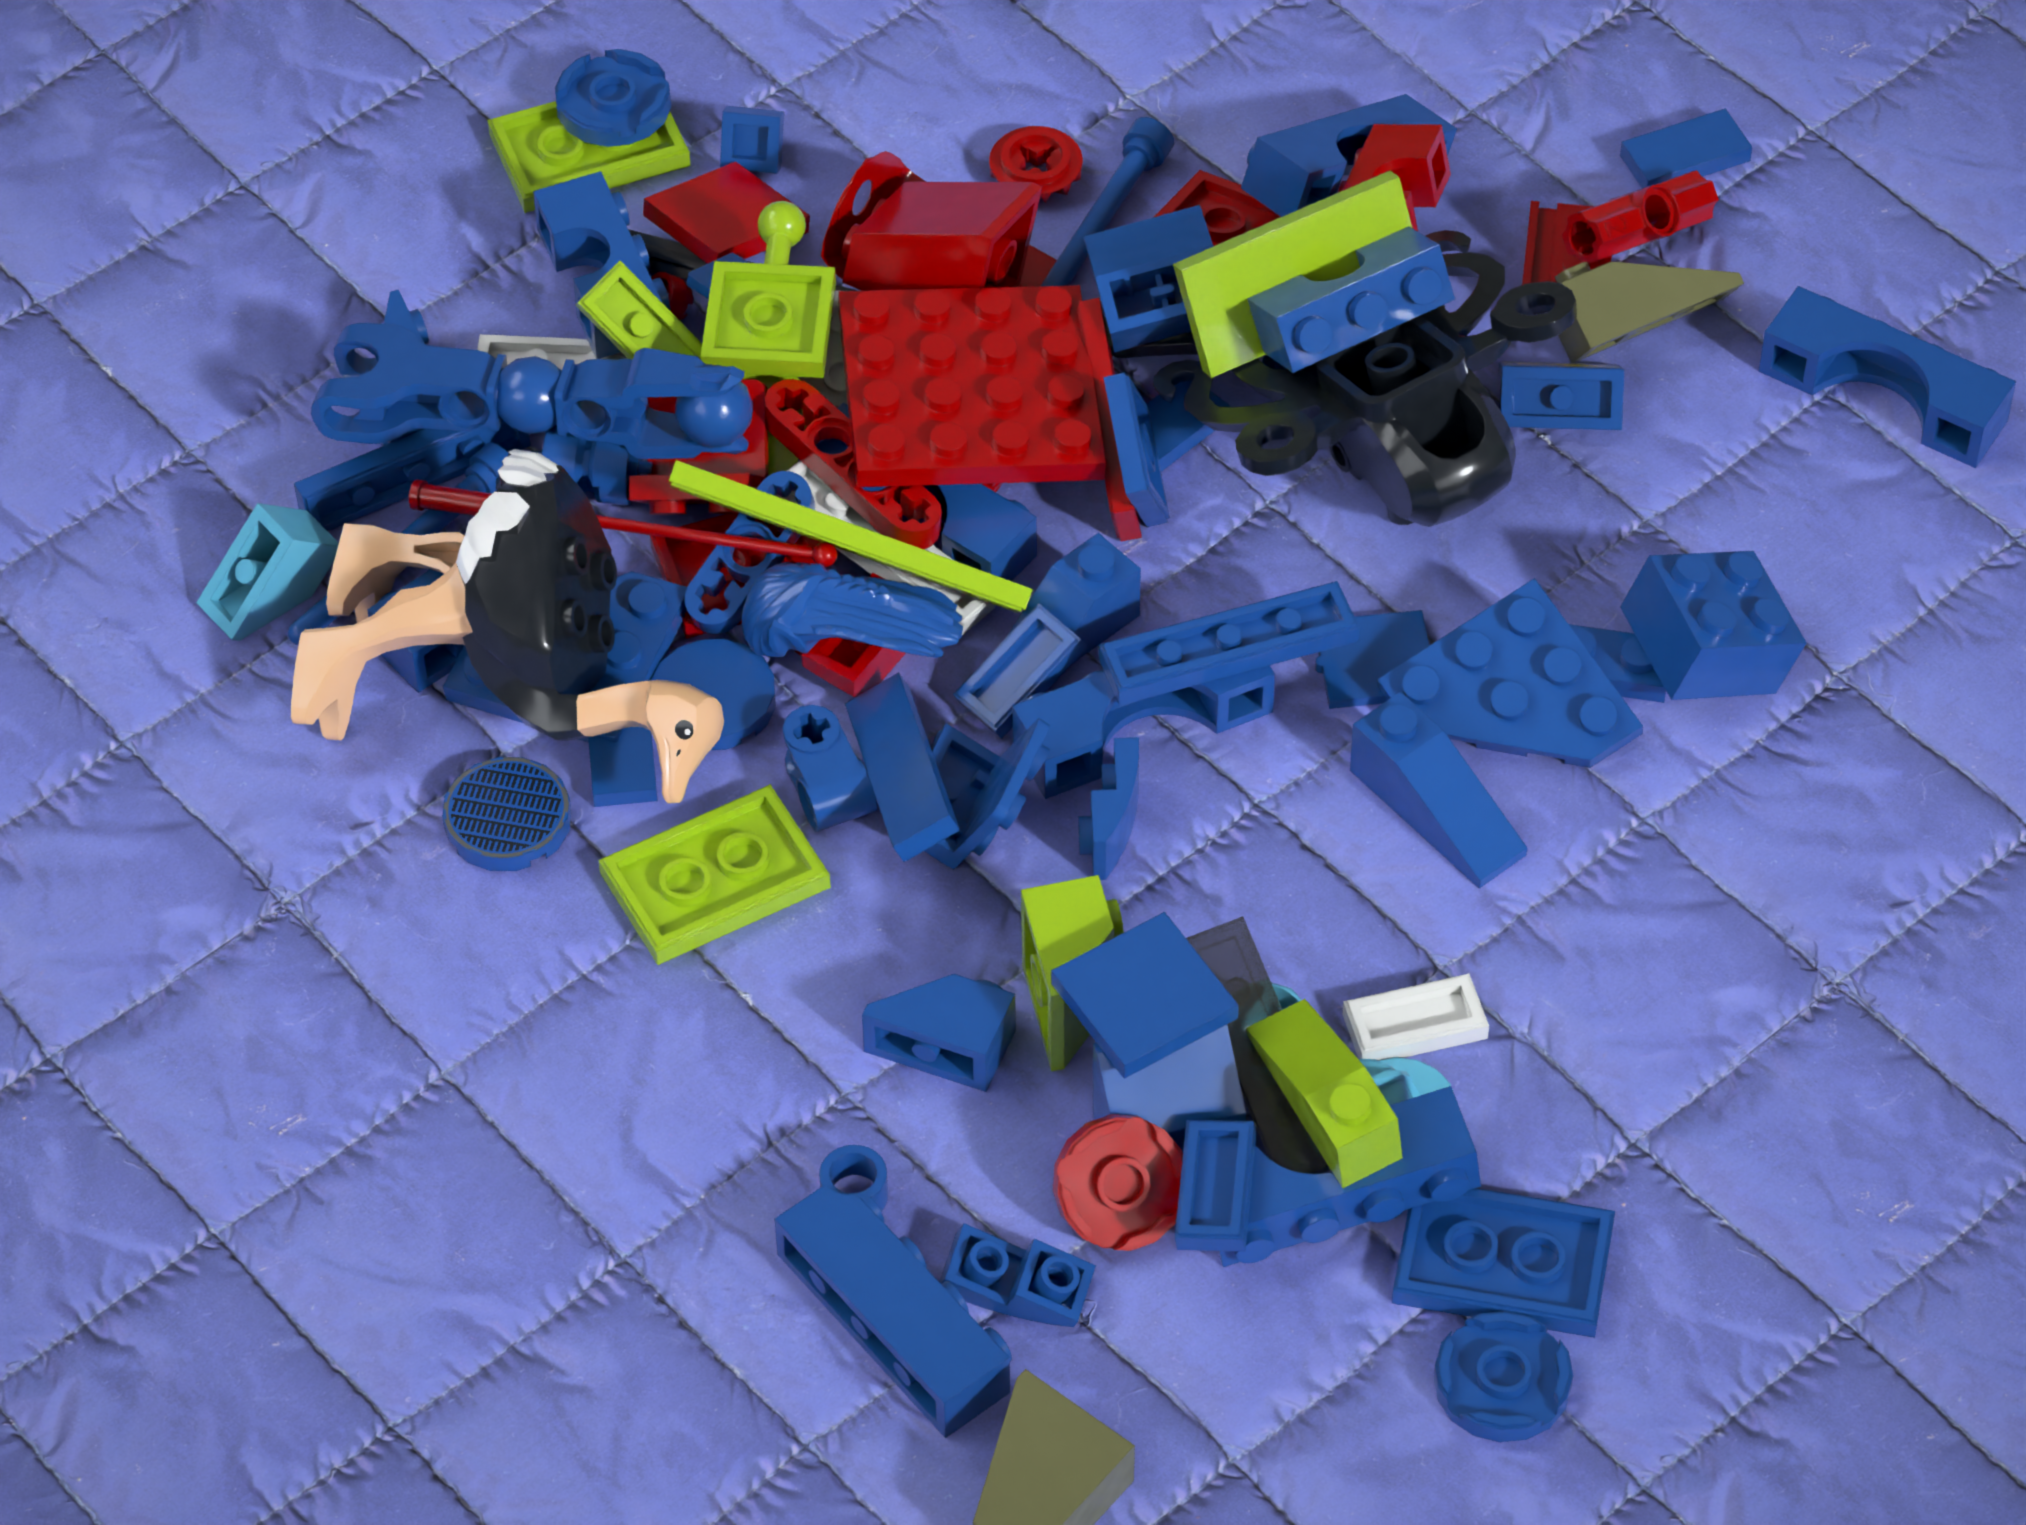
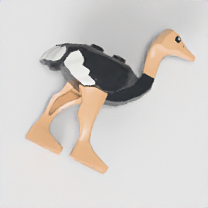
M518 449L509 451L508 456L502 460L503 466L498 470L499 477L496 479V491L483 502L479 512L468 522L465 535L460 532L413 535L394 533L374 525L344 523L327 589L326 605L329 616H349L355 609L357 623L339 627L305 629L301 633L295 662L291 699V719L293 724L313 725L319 719L322 736L326 740L341 741L349 724L356 684L366 661L385 652L410 646L462 644L466 646L471 664L485 686L507 705L525 725L555 740L569 741L593 737L628 727H643L650 730L657 745L662 772V796L667 803H680L682 801L690 777L706 754L720 740L724 725L722 705L713 696L690 684L656 679L620 684L589 692L607 670V654L614 645L615 632L610 618V593L616 585L617 568L614 557L611 554L612 550L589 499L563 466L557 465L540 453ZM407 566L432 569L444 574L430 585L400 590L374 615L368 617L367 609L375 605L385 594L391 592L395 578Z

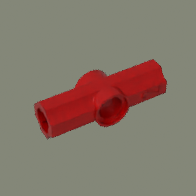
M1695 170L1612 198L1608 202L1568 216L1567 227L1562 233V238L1568 254L1574 255L1582 263L1588 262V264L1631 248L1671 236L1677 231L1713 218V209L1719 199L1713 181L1706 180Z

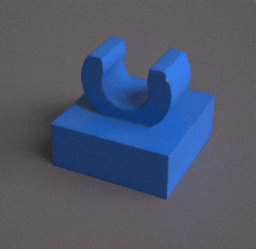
M726 106L722 114L720 167L736 161L748 171L777 174L781 169L784 111Z

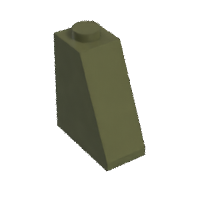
M1025 1369L1016 1379L974 1516L973 1525H1094L1134 1481L1135 1445Z

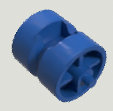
M557 425L546 432L542 451L531 450V452L540 453L557 465L563 466L584 493L587 491L593 492L596 501L605 504L631 506L633 501L629 500V476H638L641 473L651 474L653 468L652 462L635 458L628 453L625 446L579 439L570 433H567V436H558Z

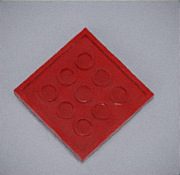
M1080 285L839 291L838 316L856 486L885 487L1104 480L1106 460L1091 357L1087 355L1086 346L1082 343L1077 312L1079 301H1082Z

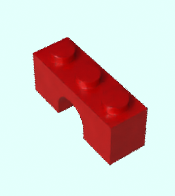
M1374 124L1363 148L1357 149L1354 166L1347 181L1341 182L1338 193L1387 171H1392L1400 178L1412 228L1418 231L1414 207L1436 208L1451 175L1442 124Z

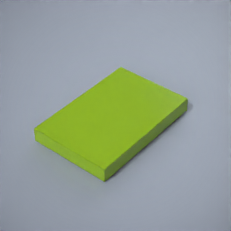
M556 101L487 120L489 135L524 213L535 210L533 191L599 171L602 172L609 189L691 166L690 152L671 112H669L665 123L650 137L630 145L610 147L585 143L568 133L558 119Z
M771 784L598 860L601 876L657 965L831 888L829 872Z

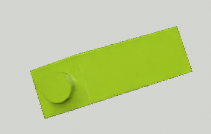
M1306 999L1246 1028L1247 1036L1342 1188L1403 1158L1397 1116L1365 1066Z

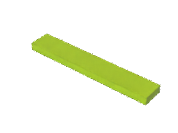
M678 460L674 464L668 484H671L670 488L811 539L831 543L836 548L1016 613L1026 610L1033 591L1029 587Z

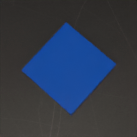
M1125 372L1104 377L1125 493L1147 527L1168 523L1170 516L1149 408L1131 378L1126 376Z
M1166 912L1051 970L1052 986L1124 1079L1238 1019V1003Z

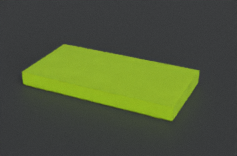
M1387 171L1173 264L1204 373L1213 378L1266 355L1263 352L1247 298L1299 275H1303L1312 281H1330L1349 275L1360 268L1355 250L1408 226L1412 228L1398 175L1392 171Z

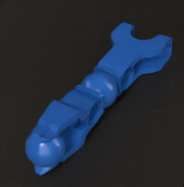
M378 323L350 324L341 331L334 347V357L339 373L343 377L329 379L322 384L311 406V416L318 430L324 436L337 441L380 444L396 439L408 431L416 429L478 431L487 426L490 427V431H499L503 420L513 429L526 434L548 432L557 425L558 436H567V433H570L579 439L625 446L628 453L637 459L695 458L701 452H723L735 455L747 450L749 442L743 434L750 426L753 415V401L747 386L741 382L744 377V371L734 366L725 367L705 364L697 356L642 348L635 352L633 359H590L579 364H575L574 360L566 359L562 370L551 361L537 356L518 358L507 365V356L503 354H498L497 358L489 353L479 350L430 346L420 342L414 333L400 325ZM354 348L366 349L375 355L376 358L362 357L355 352ZM647 397H677L675 414L653 410L649 407ZM331 406L360 409V411L355 415L347 416L334 411Z

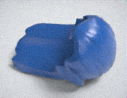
M785 562L776 564L763 571L751 586L741 615L742 631L751 650L756 655L784 657L789 649L807 654L821 639L842 638L912 655L939 658L944 655L940 648L959 642V638L962 637L963 626L958 623L962 621V615L956 612L957 605L940 591L929 587L913 586L908 583H899L881 578L851 576L850 574L840 575L835 569L826 570L820 563Z

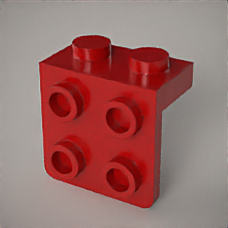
M755 379L741 380L747 386L753 401L751 424L743 434L749 442L746 451L736 455L723 452H701L695 458L647 459V461L653 463L652 473L629 476V500L649 505L650 515H685L686 504H709V513L739 514L737 511L670 488L671 484H668L674 464L678 460L757 489L761 482L768 477V429L765 421L764 407L765 395L768 390L767 386ZM647 397L649 407L653 410L675 414L677 397Z

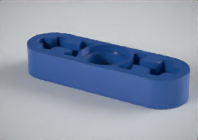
M790 471L775 472L766 477L757 488L760 491L774 496L778 494L782 497H787L792 491H795V498L799 505L815 510V500L807 481L797 473ZM739 513L725 533L795 544L801 536L798 533L775 526L777 532L781 533L776 538L768 527L756 522V518ZM716 545L689 583L685 592V606L694 624L700 630L710 634H721L733 629L741 621L748 592L757 577L766 569L776 564H781L787 555L767 553L765 559L760 564L753 567H743L733 560L735 548ZM722 567H725L733 578L746 584L743 588H740L732 580L723 595L728 608L724 611L714 608L706 615L704 614L706 608L701 598L705 594L716 597L721 592L727 581L723 573L719 571Z

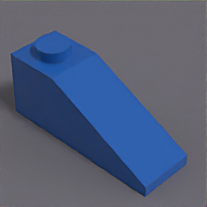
M1402 692L1397 693L1353 724L1350 771L1479 889L1527 855V846L1445 731Z

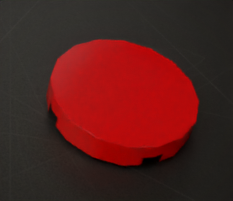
M1109 1114L1085 1123L1066 1140L1054 1165L1053 1194L1060 1215L1078 1236L1102 1248L1132 1251L1156 1242L1176 1224L1183 1160L1182 1149L1164 1129L1137 1115Z

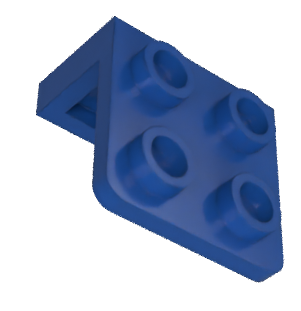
M1038 718L1001 756L993 753L946 723L936 734L930 747L960 830L924 852L954 870L971 852L978 856L982 855L992 842L999 826L1007 830L1012 825L1026 801V797L1019 793L1024 780L1031 781L1048 756L1050 749L1042 743L1050 728V724Z

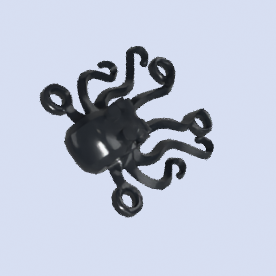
M1449 230L1433 232L1426 235V237L1438 243L1442 252H1462L1442 254L1448 275L1478 278L1474 291L1456 311L1449 313L1445 309V305H1442L1294 373L1288 369H1272L1264 365L1259 358L1231 369L1237 377L1257 393L1274 400L1269 403L1245 407H1218L1209 399L1213 378L1203 372L1200 361L1196 360L1172 362L1161 368L1154 376L1153 386L1163 400L1171 403L1175 397V385L1180 382L1192 381L1184 396V408L1213 430L1240 432L1235 440L1236 450L1241 465L1248 471L1263 476L1285 474L1310 461L1318 449L1329 447L1335 463L1342 471L1350 472L1358 480L1363 478L1367 480L1386 504L1388 517L1391 522L1398 525L1417 523L1422 526L1431 527L1460 517L1484 504L1503 490L1512 478L1516 448L1511 430L1500 409L1473 372L1489 366L1500 358L1512 341L1530 343L1544 341L1561 334L1572 325L1577 317L1576 299L1572 290L1561 283L1545 281L1523 284L1510 289L1498 300L1490 313L1491 329L1477 335L1467 336L1486 315L1505 284V266L1488 255L1468 252L1471 238L1464 233ZM1108 330L1111 354L1117 358L1198 354L1192 332L1114 352Z

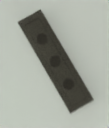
M1242 916L1187 937L1186 939L1239 1005L1238 1019L1227 1025L1242 1095L1268 1157L1278 1165L1295 1172L1321 1174L1331 1170L1247 1036V1027L1283 1009L1244 917Z

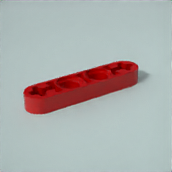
M797 379L779 381L767 390L764 407L765 421L769 432L880 534L924 550L931 547L938 540L941 531V505L936 497L923 485L887 486L879 491H868L856 486L850 419L818 390L807 382ZM781 408H787V410L781 411ZM798 409H803V416L797 412ZM834 438L846 443L848 448L839 454H827L820 451L815 445L824 439ZM902 514L905 515L909 520L903 522ZM923 518L924 522L920 524L917 520Z

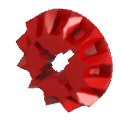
M1027 126L1010 131L994 144L990 152L989 166L991 178L997 179L998 182H1033L1042 186L1040 198L1045 203L1053 192L1068 195L1071 183L1081 180L1083 157L1078 144L1066 133L1051 127ZM1030 162L1035 166L1046 163V171H1041L1036 167L1027 171L1026 163Z

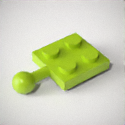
M787 201L773 202L767 205L759 215L758 232L762 240L767 244L764 264L714 261L700 355L701 360L705 364L725 367L734 366L744 371V374L824 378L836 288L835 267L788 265L790 249L802 239L806 228L802 211L793 203Z

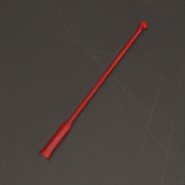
M416 479L410 487L409 506L412 510L423 511L426 508L475 516L483 502L493 493L428 484L426 480ZM596 515L601 528L808 558L813 559L815 563L822 564L824 567L833 565L837 559L836 548L828 542H821L813 547Z

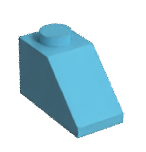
M257 503L196 603L231 640L240 641L312 597L334 562L339 543L307 510Z

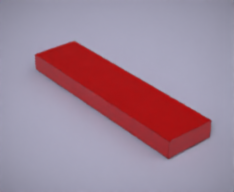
M1100 297L1079 301V306H1077L1082 343L1086 346L1087 355L1091 357L1106 460L1104 478L1112 522L1116 536L1120 538L1121 542L1142 538L1138 512L1125 493L1104 383V377L1115 375Z

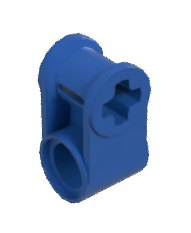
M817 705L801 706L792 711L785 719L783 725V736L788 748L785 756V767L798 793L807 821L814 832H819L877 811L876 796L867 770L862 761L856 757L835 714L829 709Z

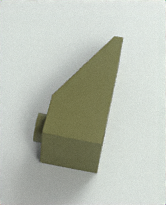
M1583 262L1555 276L1557 283H1561L1572 290L1577 308V317L1572 325L1558 336L1570 362L1575 363L1722 301L1742 286L1744 282L1738 272L1623 262H1609L1591 270L1588 262Z

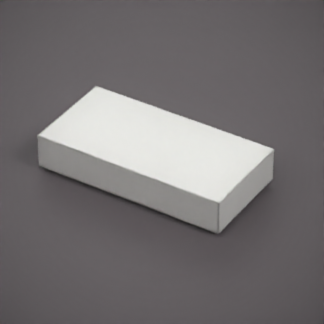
M1470 974L1343 1001L1342 1015L1358 1059H1376L1380 1061L1396 1057L1405 1058L1488 1039L1489 1024Z

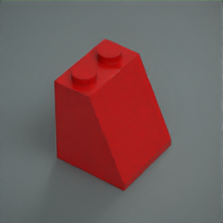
M904 182L888 199L881 198L876 203L871 215L861 225L854 224L847 233L841 252L842 256L847 258L842 283L861 291L1018 287L1023 274L1042 186L1033 182Z

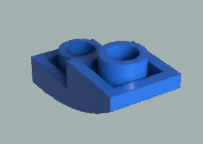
M1139 737L1114 738L1113 764H1101L1102 790H1091V816H1078L1079 855H1092L1093 876L1099 875L1100 880H1106L1113 871L1126 848L1132 832L1139 795Z
M963 1223L955 1234L939 1282L942 1284L948 1281L953 1284L967 1303L1029 1321L1074 1327L1079 1320L1096 1265L1035 1238L1025 1250Z

